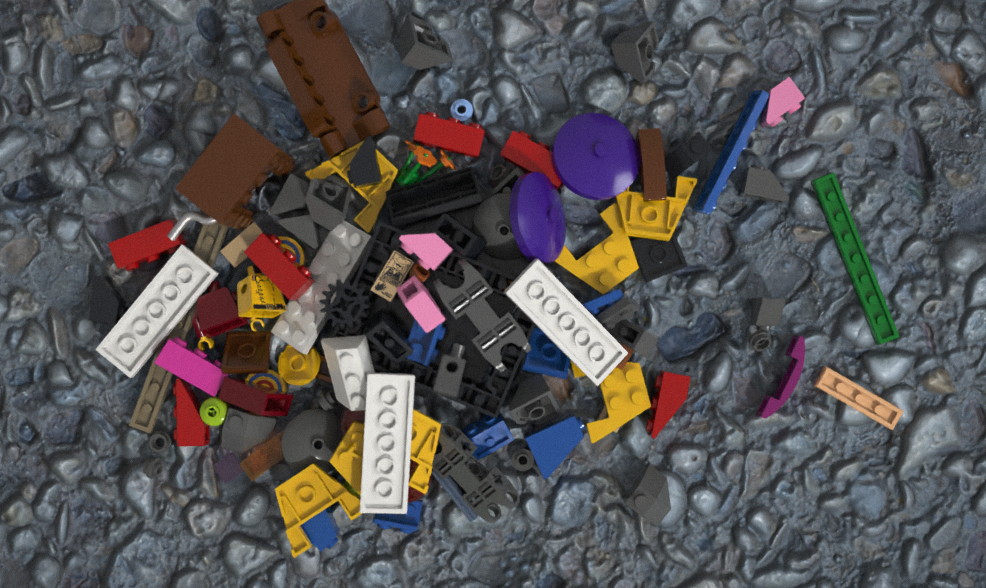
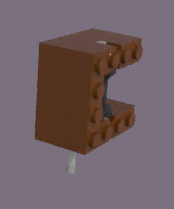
M233 113L175 187V190L209 216L195 211L185 213L167 234V237L175 241L186 225L193 220L203 225H212L218 222L221 225L239 230L247 229L253 223V216L255 215V212L246 206L253 197V190L257 186L260 187L272 172L281 178L285 175L289 176L295 168L294 163L296 160Z

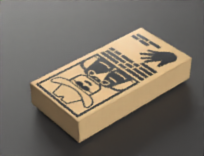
M394 250L371 291L391 302L397 293L396 289L402 285L415 262Z

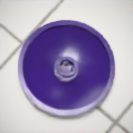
M585 113L573 117L561 127L552 144V163L558 178L570 191L590 200L614 198L623 193L633 183L638 174L640 159L634 137L622 123L607 115Z
M540 172L524 174L517 179L511 192L510 221L512 231L520 250L530 261L536 258L542 264L550 263L559 257L565 243L566 218L563 203L558 190L546 175Z

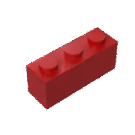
M426 112L425 115L419 113L413 137L414 143L479 159L485 136V130L481 129V125L469 123L468 125L460 124V120L447 117V120L440 119L438 114Z
M519 130L518 133L513 131L500 153V158L527 173L540 172L546 175L556 189H558L561 180L554 170L551 151H549L550 147L540 141L536 144L529 140L530 136Z
M169 219L108 243L117 268L132 271L139 268V264L142 262L152 263L161 259L160 255L165 253L173 255L181 245L186 246L187 244L182 232L175 241L167 237V234L178 221Z
M261 233L244 253L289 300H298L315 282L311 277L312 272L306 266H300L296 261V255L289 249L285 250L280 245L282 241L275 234Z

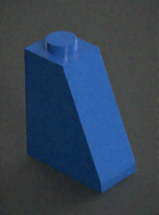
M571 414L525 435V439L544 479L554 472L584 437L582 430L585 427L580 417L575 418L574 414Z
M330 506L300 525L311 543L321 552L326 547L331 549L339 540L336 536L340 529Z

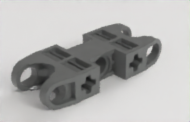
M462 259L459 264L464 269L465 280L461 287L451 288L448 285H444L439 278L433 281L442 302L455 319L464 313L467 314L480 331L472 339V342L485 359L500 372H503L507 368L501 361L500 351L505 344L514 343L519 347L522 346L526 353L531 351L532 348L522 328L510 312H507L501 318L498 317L485 299V297L493 292L492 288L473 266L465 259ZM483 284L485 285L482 289H480V290H479L478 292H476L474 295L470 296L471 293H473L475 290H477V289H478L479 287H481ZM467 298V300L460 304L458 307H456L455 309L453 308L463 299ZM512 322L511 325H509V326H508L507 328H505L503 331H501L500 333H498L501 329H503L505 326H507L509 323ZM495 335V337H493L491 340H489L487 343L481 346V344H483L485 341H487L489 338Z
M442 423L438 437L440 440L437 442L432 469L443 480L450 475L465 490L461 499L485 521L490 523L496 522L501 518V510L498 504L508 509H513L519 504L520 497L517 490L496 466L488 471L473 455L477 446L462 431L451 423ZM443 428L449 432L450 437L444 433ZM506 494H509L512 497L513 502L509 500ZM488 508L494 512L495 517L490 515Z

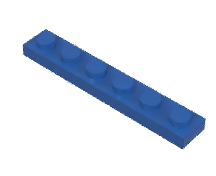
M764 90L751 92L692 210L699 214L709 215L715 209L717 199L725 189L730 173L737 166V159L740 153L747 146V139L750 133L757 126V119L760 113L767 106L769 93Z

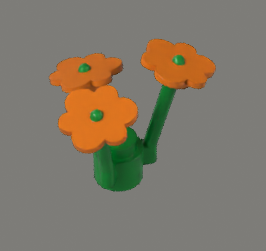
M406 139L405 143L409 144L408 149L411 151L403 167L399 170L400 175L396 180L401 186H406L427 179L443 166L446 168L451 167L453 170L456 169V166L452 162L451 157L441 149L440 153L442 156L439 157L441 162L418 178L420 175L417 170L421 165L431 167L436 164L437 160L429 150L423 148L418 143ZM415 155L417 163L414 165L413 168H408L409 164L411 163Z

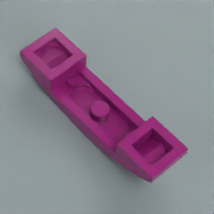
M793 336L785 352L786 356L792 358L774 398L765 395L756 415L764 419L771 416L787 401L795 389L805 359V340L802 336Z

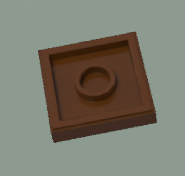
M227 332L221 366L222 374H267L273 338L272 332Z

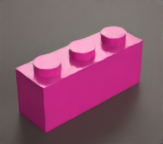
M177 336L175 339L169 337L154 363L215 397L221 388L224 378L229 375L222 374V362L217 359L214 362L206 358L207 353L198 348L192 350L187 347L188 343Z

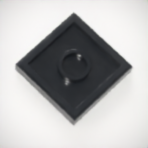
M674 232L669 241L641 237L630 241L645 283L688 266Z

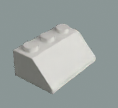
M366 336L322 338L321 343L337 401L351 411L365 410L367 372L375 373Z

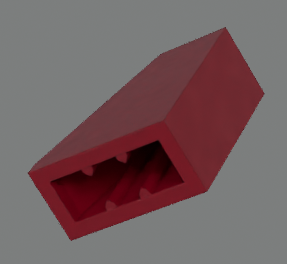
M225 377L218 399L258 415L287 416L294 395L241 378Z

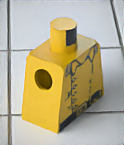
M257 265L248 267V277L237 284L239 317L275 318L287 311L282 293L267 276H262V271Z

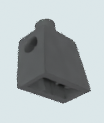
M452 343L449 355L443 354L433 390L434 393L457 399L466 365V360L462 359L465 346ZM451 364L457 366L454 373L448 372V367Z

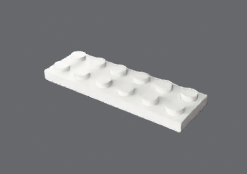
M345 220L330 231L308 268L312 272L311 277L315 282L298 300H289L286 305L287 311L280 315L271 332L301 353L307 355L326 323L324 318L328 315L327 312H320L325 307V304L319 303V301L326 298L322 292L330 291L328 284L337 286L336 280L338 279L343 284L346 279L351 281L365 257L372 236ZM336 292L331 298V303H334L337 298Z
M181 245L95 350L128 377L133 378L219 273L185 245Z
M535 258L504 290V293L595 385L598 386L628 354L615 338L538 259Z
M367 372L360 513L407 514L414 374Z

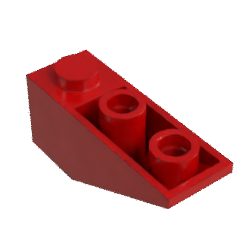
M662 370L660 375H656L654 387L657 388L656 397L653 396L651 399L650 410H653L652 418H648L646 424V432H649V437L655 439L687 399L690 376Z
M177 378L176 383L173 385V394L176 396L177 403L173 411L174 418H177V427L174 429V439L177 441V447L205 446L210 443V425H207L200 417L201 404L189 382L182 378Z

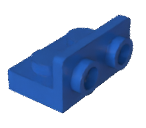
M616 289L584 302L582 305L595 317L622 300L624 295L621 289Z
M415 319L408 339L414 352L406 357V359L422 363L427 367L430 365V362L435 363L439 352L435 347L438 340L442 341L446 330L445 327H442L443 322L426 333Z
M500 412L497 419L486 414L484 418L467 425L461 430L477 446L473 453L477 460L515 440Z
M408 498L407 514L375 513L372 523L377 524V527L383 529L396 527L404 533L417 531L423 500Z

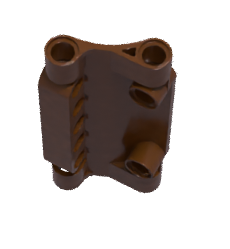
M292 0L287 5L277 10L266 11L256 18L265 38L268 39L266 50L308 130L314 137L320 138L328 158H334L364 141L367 137H373L391 127L380 106L381 99L338 16L330 11L325 0Z

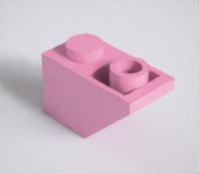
M790 77L767 92L770 95L767 99V106L762 113L761 126L764 128L770 124L771 127H774L783 120L781 115L787 111L789 114H792L801 107L799 102L804 100L805 97Z
M435 233L401 235L399 238L403 242L400 246L410 255L414 252L420 257L418 262L426 270H429L430 267L436 270L453 251Z
M415 275L396 289L404 305L426 333L446 320L429 290Z

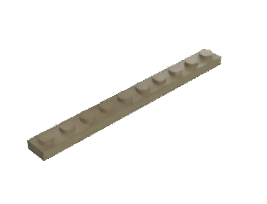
M218 222L202 226L193 251L212 268L215 265L228 230V226L221 225ZM198 300L157 348L129 426L147 433L153 432L174 376L173 373L155 364V359L169 337L175 339L177 336L187 341L192 327L191 320L195 308L198 306Z

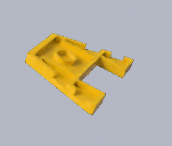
M364 141L347 149L333 159L323 162L320 166L310 169L305 175L310 180L316 178L321 180L337 172L349 183L347 171L350 170L349 164ZM378 150L376 152L383 183L358 189L354 187V184H350L369 202L354 218V221L368 234L372 231L387 199L385 191L391 190L399 172Z
M677 176L674 197H667L666 200L644 202L642 193L631 192L629 187L623 193L616 196L624 235L669 241L697 183V178Z
M616 202L599 214L612 232L609 237L578 260L573 257L564 245L561 254L555 260L561 267L574 274L602 295L639 268L629 237L624 235Z
M570 360L574 379L586 376ZM627 362L623 370L615 367L599 384L608 418L586 424L591 444L602 439L651 407L640 363Z
M413 408L410 459L418 464L409 478V486L426 494L441 423ZM364 434L347 450L348 454L361 461L363 458Z
M353 421L331 456L330 463L355 491L361 495L362 461L348 454L347 450L364 434V423Z
M315 462L275 488L281 515L284 518L287 529V538L291 545V553L294 558L313 545L300 525L339 501L351 521L362 514L360 513V498Z

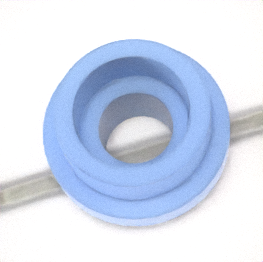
M458 99L452 104L451 115L453 118L464 122L472 116L473 108L469 101ZM463 106L466 108V111L460 114L457 109Z

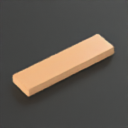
M826 366L823 367L814 383L815 387L890 430L894 429L903 413V410Z

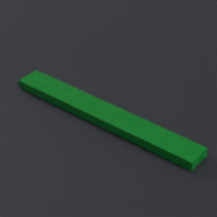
M834 172L812 180L811 183L876 345H881L900 337Z

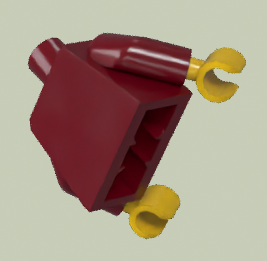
M212 281L207 287L208 294L198 298V306H196L191 320L195 333L200 338L198 348L202 351L205 350L204 341L209 344L210 349L213 348L214 340L211 337L248 324L247 319L251 320L250 327L255 332H257L254 326L255 321H259L263 328L265 326L262 318L239 317L237 291L232 292L228 287L221 288L218 281Z

